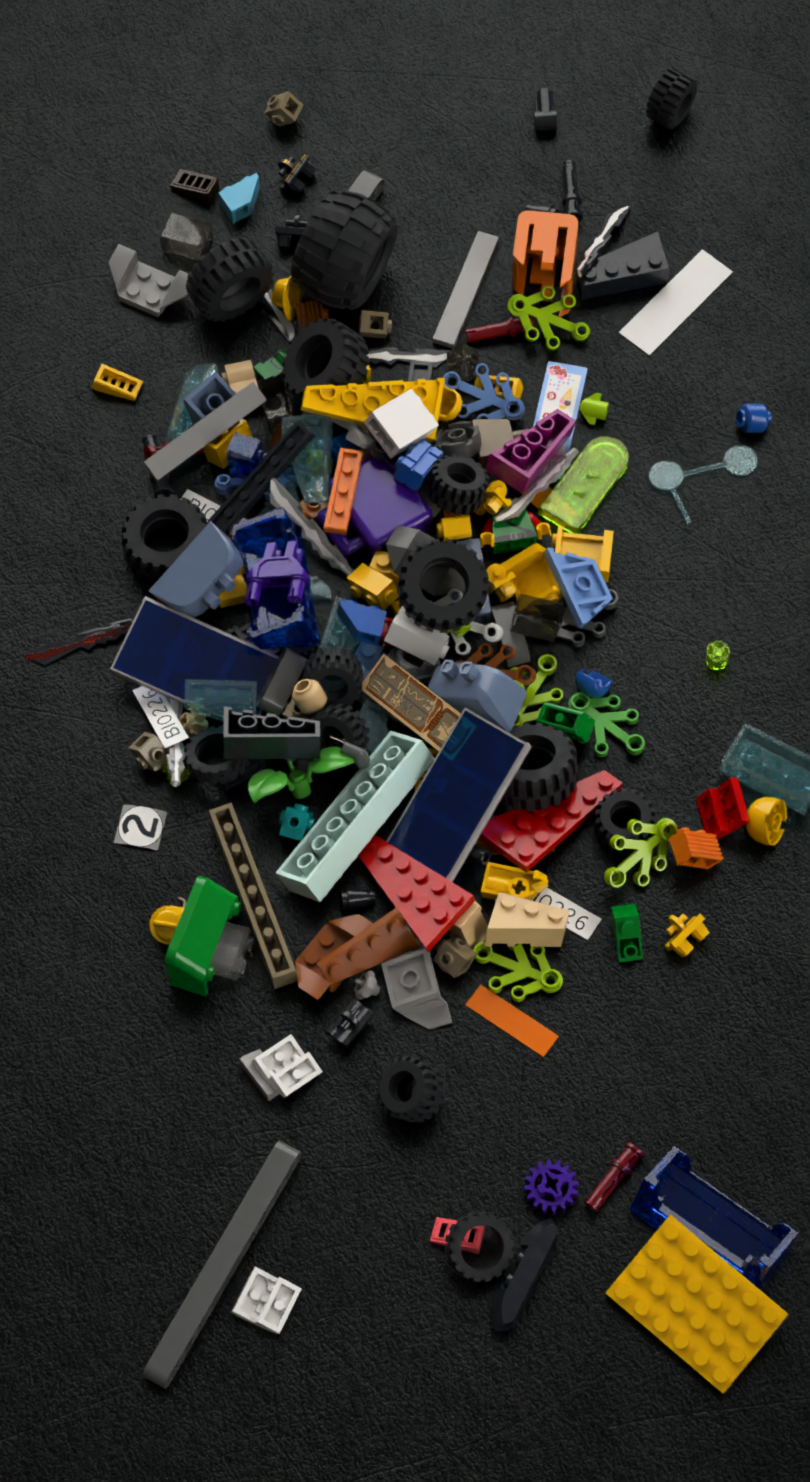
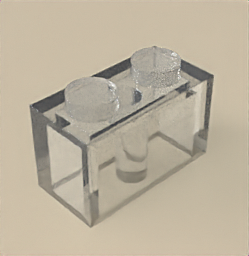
M230 922L226 923L212 958V967H215V975L237 981L239 973L243 974L247 960L244 959L246 952L252 950L254 943L250 928Z

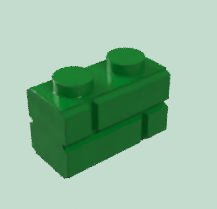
M544 702L537 718V723H543L546 727L548 725L557 728V731L561 730L569 738L587 742L595 725V720L584 712Z

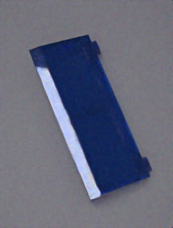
M284 507L233 525L234 535L231 538L235 547L239 548L242 552L246 577L249 570L263 558L267 543L276 542L278 545L277 550H281L282 556H284L288 541H297V549L303 550L301 566L309 575L301 530ZM310 582L304 588L302 602L297 603L296 601V604L290 603L287 600L290 587L265 588L262 590L259 605L250 606L253 623L249 624L247 636L251 643L254 642L260 650L313 646L321 643Z
M674 1146L644 1178L629 1210L657 1230L669 1215H672L758 1289H761L788 1253L799 1232L785 1223H776L773 1228L690 1171L692 1162L689 1156Z

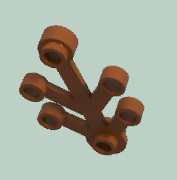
M483 643L466 661L477 664L482 658L488 659L492 657L494 649L488 643ZM509 644L503 645L500 652L485 665L497 668L506 659H513L516 655L515 648ZM488 647L489 652L487 654H483L484 648ZM511 648V653L506 656L505 651ZM458 660V661H455V662H456V663H464L465 661ZM521 665L517 670L498 669L523 685H530L536 679L535 670L528 665ZM530 672V678L525 680V674Z

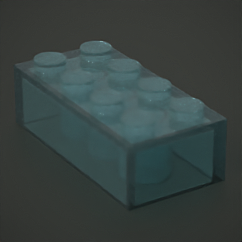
M744 723L722 759L720 772L731 778H738L742 784L768 797L784 800L787 807L805 816L810 807V756Z

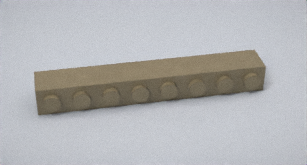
M232 803L209 810L213 829L274 989L297 982L296 969Z

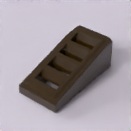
M180 169L170 188L209 204L219 188V182L215 177ZM182 177L186 178L183 184L179 183ZM191 180L192 183L190 186H188L187 184Z

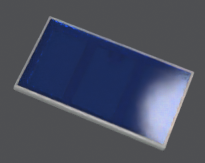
M145 596L114 659L110 672L192 709L201 711L203 714L224 723V706L232 707L234 712L243 713L244 709L252 710L254 715L261 716L263 711L255 707L279 656Z
M464 708L386 842L453 882L532 746L471 710Z

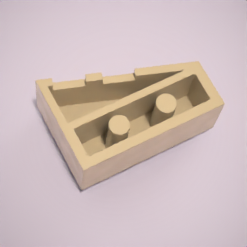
M499 892L487 928L484 947H492V944H507V947H515V944H530V947H561L570 910Z
M476 901L449 929L451 932L449 937L456 936L463 939L472 950L477 943L485 941L488 928L481 912L482 908Z

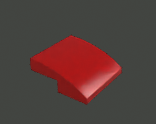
M730 777L718 788H709L696 798L704 830L706 833L717 835L716 839L736 831L750 821L738 778Z

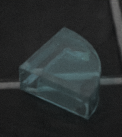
M309 575L310 582L307 585L308 600L330 599L331 592L328 585L319 580L318 577Z

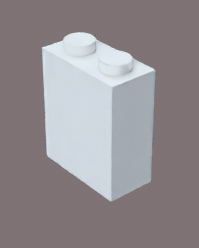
M412 389L376 409L364 421V424L391 459L407 450L411 444L415 445L420 440L430 436L439 426L435 417L427 410L420 397Z

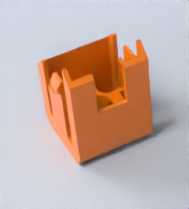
M523 211L519 214L513 250L512 288L517 294L524 295L528 259L531 257L533 261L530 283L542 284L541 290L545 286H552L554 288L557 260H562L563 267L560 287L563 286L561 300L565 295H572L578 241V220L575 216L540 211ZM550 290L544 291L545 296L551 297L552 293ZM566 298L565 303L571 305V299ZM570 309L560 310L559 317L561 318L570 312Z

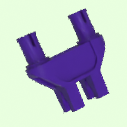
M288 541L284 556H282L281 550H277L278 545L276 542L267 543L263 558L247 574L246 584L248 588L244 600L246 605L258 606L262 590L275 587H290L287 600L293 604H296V601L297 603L302 602L304 588L309 584L310 577L301 566L303 550L297 549V541Z

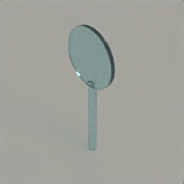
M737 445L726 451L723 462L684 471L682 475L687 476L725 467L729 473L735 476H746L756 469L758 459L756 453L751 448Z
M661 461L654 464L649 471L651 484L660 490H671L686 522L690 524L691 519L675 490L683 481L681 467L671 461Z

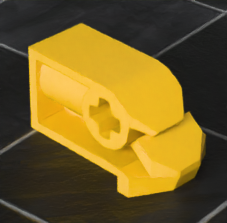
M488 862L481 887L482 898L497 900L498 894L501 892L532 900L538 893L548 887L547 875L537 870H529L526 873L521 868ZM519 886H522L523 891H521L520 894H516L515 890H518Z

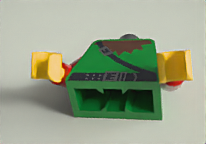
M500 508L497 514H493L492 518L486 521L480 535V547L482 548L485 544L491 545L493 547V554L527 549L537 543V535L539 540L542 539V535L552 536L550 525L542 523L532 512H527L526 508L519 517L495 522L494 517L504 509Z

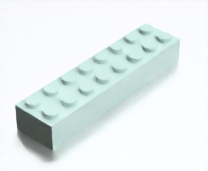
M393 731L387 734L370 755V765L365 769L360 768L276 871L277 876L289 891L318 902L322 901L434 761V756L422 740Z

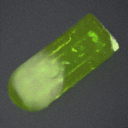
M602 436L591 440L549 496L540 504L538 514L558 526H563V529L577 534L591 518L592 513L617 479L625 472L629 459L626 446L620 440L609 436Z

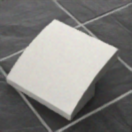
M292 1034L251 1061L263 1078L284 1098L322 1073V1070L309 1052L305 1054Z
M255 1266L231 1313L261 1328L280 1334L302 1288L281 1277L276 1278Z

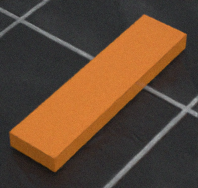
M340 448L323 528L324 532L347 535L363 451Z

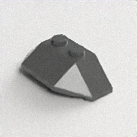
M397 525L386 543L394 573L399 576L404 561L407 560L408 555L413 550L416 551L419 545L423 543L430 544L435 539L419 529ZM436 566L424 573L421 579V589L434 597L448 595V592L452 589H458L464 593L465 582L456 570L447 566Z

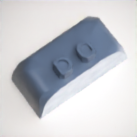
M210 521L151 587L149 592L171 608L195 618L203 614L209 607L216 609L221 603V599L218 596L224 590L229 593L236 586L234 578L240 572L243 558L228 536Z
M444 660L443 664L435 669L428 685V689L459 713H462L464 708H467L508 733L514 726L527 694L526 690L502 671L468 661L456 663L453 660Z

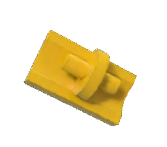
M495 480L489 484L481 507L475 511L476 514L484 515L486 511L491 514H497L500 508L510 507L513 502L505 498L507 487L504 482Z
M492 564L487 568L488 581L491 583L488 589L489 595L495 592L500 603L518 592L512 582L516 578L513 571L506 576L505 568L500 564Z
M682 914L679 918L671 915L667 919L671 926L666 931L669 935H672L675 931L677 933L664 947L668 951L674 950L681 957L687 956L694 947L686 938L691 934L697 942H700L709 934L708 929L702 923L705 918L701 914L697 917L693 916L685 925L684 922L688 919L685 914Z

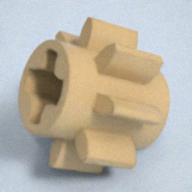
M192 709L191 713H183L179 720L189 739L197 736L199 731H206L208 728L206 716L202 715L201 711Z

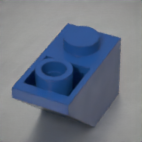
M341 600L337 614L354 640L378 646L387 611H383L376 606L367 607L359 605L353 600Z

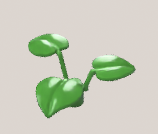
M324 748L320 750V759H313V761L308 763L307 775L302 770H295L292 760L286 759L291 771L289 778L280 770L277 772L272 769L259 771L249 780L248 790L250 797L256 803L261 798L273 794L287 785L289 791H292L294 798H305L311 794L309 783L312 782V772L324 773L353 764L354 759L340 752L342 748Z

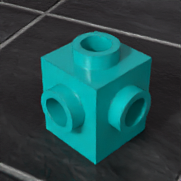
M297 803L294 804V807H287L286 811L283 810L280 815L279 824H282L279 835L302 841L315 825L314 813L308 811L309 807Z

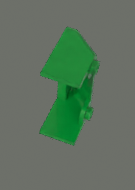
M198 876L193 885L168 947L165 965L171 986L207 997V981H212L215 974V967H212V958L227 920H231L233 916L237 917L240 914L241 902H239L238 896L203 876Z

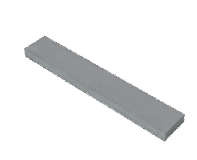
M480 231L477 232L433 336V343L454 349L496 250L499 237Z
M252 382L143 462L156 481H158L263 404L267 399L256 384Z

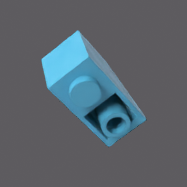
M257 173L246 176L240 182L227 186L218 192L220 206L232 223L252 214L260 190Z

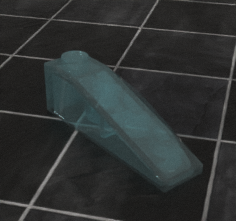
M215 363L196 364L192 371L190 370L186 373L164 441L165 443H170L192 427L193 424L183 400L215 371L218 373V365Z
M318 414L282 417V437L297 420L315 435L313 440L291 463L305 503L329 502L333 430L330 418Z

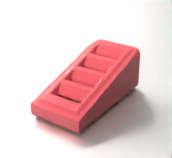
M436 1217L430 1242L447 1246V1242H445L446 1235H449V1229L452 1224H456L458 1221ZM442 1225L446 1226L444 1238L439 1237ZM476 1226L470 1229L464 1236L461 1250L479 1255L485 1226ZM470 1233L475 1234L473 1243L468 1242Z

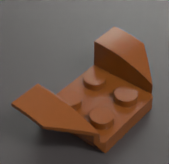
M359 914L328 921V924L323 926L295 960L299 989L317 1001L326 990L334 992L343 980L331 985L324 978L316 963L373 923Z

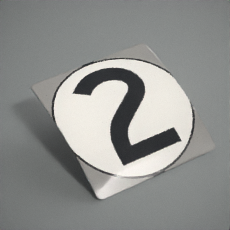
M123 805L114 843L139 846L157 851L167 812L142 806Z

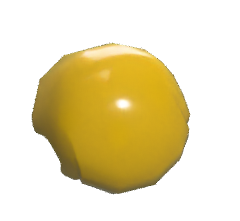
M447 386L443 387L438 419L444 422L456 418L463 404L460 394Z

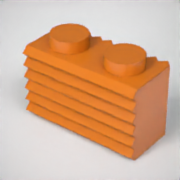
M688 827L678 829L675 832L676 834L669 838L677 865L709 869L723 860L722 852H720L721 848H719L718 839H716L717 835L706 833L705 830L690 831Z

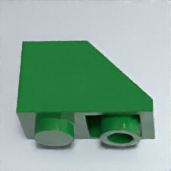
M636 905L612 906L613 932L619 963L643 960L640 920Z

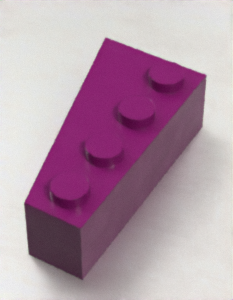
M556 409L538 421L534 427L529 430L526 429L519 437L513 441H508L498 451L495 450L490 453L485 469L523 494L570 438L576 420Z

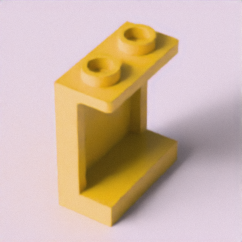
M558 526L557 534L553 533L551 547H555V553L566 555L569 552L579 557L594 559L604 581L608 582L614 531L604 530V536L566 533L563 532V526Z
M538 543L533 544L500 564L505 568L506 576L512 571L516 576L512 581L518 591L515 593L519 607L516 609L519 614L526 618L537 616L541 610L557 604L559 599L564 597L544 555L546 548Z

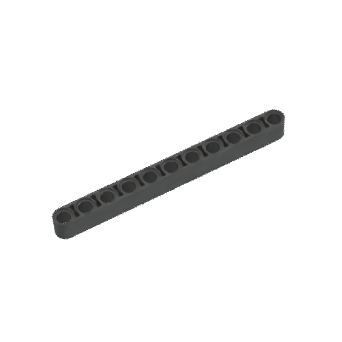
M280 1140L275 1144L148 1361L142 1374L144 1378L165 1389L169 1386L297 1166L302 1154L301 1151Z

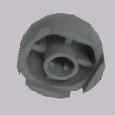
M460 421L448 425V430L443 432L440 429L437 432L435 438L436 446L443 454L449 457L456 454L457 456H466L469 459L474 458L481 448L479 426H473V422Z

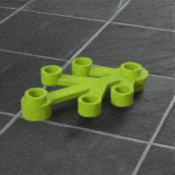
M545 286L540 292L528 297L522 294L513 295L508 301V310L513 316L519 317L525 330L526 340L533 342L539 337V331L537 328L532 327L528 315L537 319L546 340L545 345L549 350H555L560 345V340L557 336H554L549 323L571 332L572 338L576 341H584L589 336L590 328L586 323L578 322L575 324L553 315V313L560 310L571 309L576 304V299L573 295H565L562 300L541 309L531 305L543 299L551 300L555 296V290L552 286ZM550 290L552 293L551 297L545 296L544 291ZM570 298L572 305H567L565 299ZM517 301L523 304L522 309L516 307ZM578 328H584L585 334H579ZM534 331L536 334L535 338H530L528 332ZM550 339H554L556 341L555 347L550 346Z
M546 654L539 658V671L536 674L535 681L526 690L527 694L516 718L517 723L514 726L520 727L524 723L537 721L541 708L538 711L524 714L527 707L543 704L544 702L559 704L563 701V691L559 688H553L550 692L535 695L547 675H551L556 671L557 661L554 656ZM550 665L551 668L544 669L543 666ZM512 667L510 670H517L518 667ZM514 680L518 685H520L525 690L523 684H521L517 680ZM553 694H559L560 697H559V698H553L552 695H553Z
M663 818L657 824L642 823L636 819L628 822L627 830L632 834L639 835L642 832L653 834L648 840L626 839L620 835L611 837L610 846L613 849L623 850L625 848L636 850L619 866L606 870L604 878L608 885L616 888L623 886L626 881V872L640 860V869L634 874L633 881L636 885L642 887L648 885L650 881V865L658 871H663L666 868L669 838L675 835V832L678 830L675 822L669 818ZM637 823V829L634 831V825ZM620 839V844L617 846L616 842ZM658 844L657 855L652 858L653 848ZM660 860L661 863H660V865L657 867V862ZM643 875V881L640 882V877Z
M485 942L477 943L473 949L477 953L474 959L478 963L491 962L513 971L501 977L494 976L489 980V989L493 993H499L504 986L525 978H531L536 981L523 987L520 985L514 986L511 990V997L515 1002H521L525 999L526 995L539 990L554 993L562 987V975L557 970L550 968L545 957L544 947L530 948V956L537 960L541 971L531 967L522 944L509 947L510 950L514 951L518 962L494 953L492 947H484ZM535 949H540L542 953L536 955L533 953V951ZM486 952L488 955L482 958L479 956V953ZM553 979L555 983L549 985L546 983V980ZM499 982L500 986L495 988L491 984ZM521 991L523 995L517 997L514 995V992Z

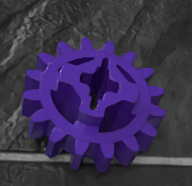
M547 1159V1165L545 1166L538 1162V1170L530 1168L529 1173L532 1177H525V1183L528 1185L524 1186V1193H530L527 1196V1201H535L533 1204L535 1210L542 1207V1214L551 1209L552 1214L555 1215L558 1208L565 1212V1204L573 1206L572 1198H577L578 1191L574 1189L579 1187V1182L573 1181L576 1178V1173H568L570 1167L568 1164L563 1168L560 1167V1160L555 1165H552L551 1160ZM540 1177L541 1184L535 1189V1182ZM547 1182L552 1187L556 1186V1191L552 1190L551 1187L547 1188ZM568 1185V1191L563 1197L561 1191Z

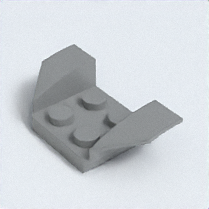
M118 244L109 260V266L119 301L159 317L166 306L188 296L186 289L188 273L179 270L175 277L139 262L136 251Z
M415 937L420 946L419 948L381 963L392 1008L427 1029L450 1024L452 1020L448 1004L441 997L431 959L434 950L432 948L428 953L420 940Z

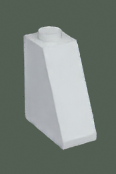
M401 607L392 621L384 641L433 665L437 663L439 658L444 659L449 649V646L446 645L449 636L446 633H440V630L434 629L431 632L427 631V627L423 625L417 626L414 624L415 620L412 617L408 618L404 607Z

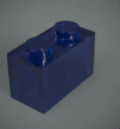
M237 432L234 433L226 450L229 474L245 479L260 463L264 455L260 439Z

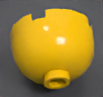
M775 797L756 799L747 809L750 821L745 824L749 836L756 842L765 845H776L784 832V829H780L781 823L787 819L785 801Z

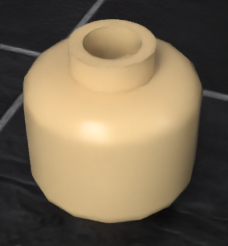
M303 679L294 686L292 698L302 713L317 714L323 709L327 702V696L318 681Z

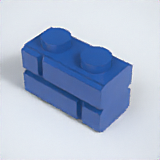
M423 439L416 445L411 444L405 453L406 457L401 455L394 466L397 469L394 478L402 484L406 483V486L410 489L418 490L430 477L434 463L439 458L442 459L443 452L436 447H431V444Z

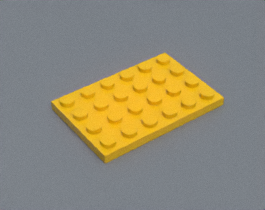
M669 1215L606 1291L609 1297L723 1394L789 1316L785 1310L672 1215Z

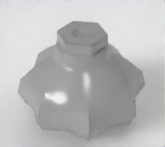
M373 971L362 972L361 976L355 979L356 986L354 992L357 999L368 998L371 995L377 996L380 992L381 987L378 986Z

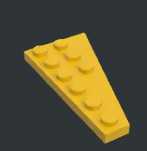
M445 378L428 381L417 379L410 382H404L403 380L368 382V384L359 385L348 383L342 386H334L333 384L306 386L301 410L366 426L364 421L373 411L412 389L438 423ZM437 428L430 436L423 440L433 443L436 438Z

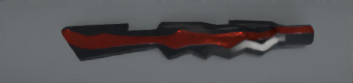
M128 618L113 622L108 627L95 628L78 633L76 639L62 644L60 640L24 652V657L47 666L80 647L90 651L97 644L107 645L108 642L117 641L122 636L127 635L134 619ZM147 618L145 619L142 626L148 624Z

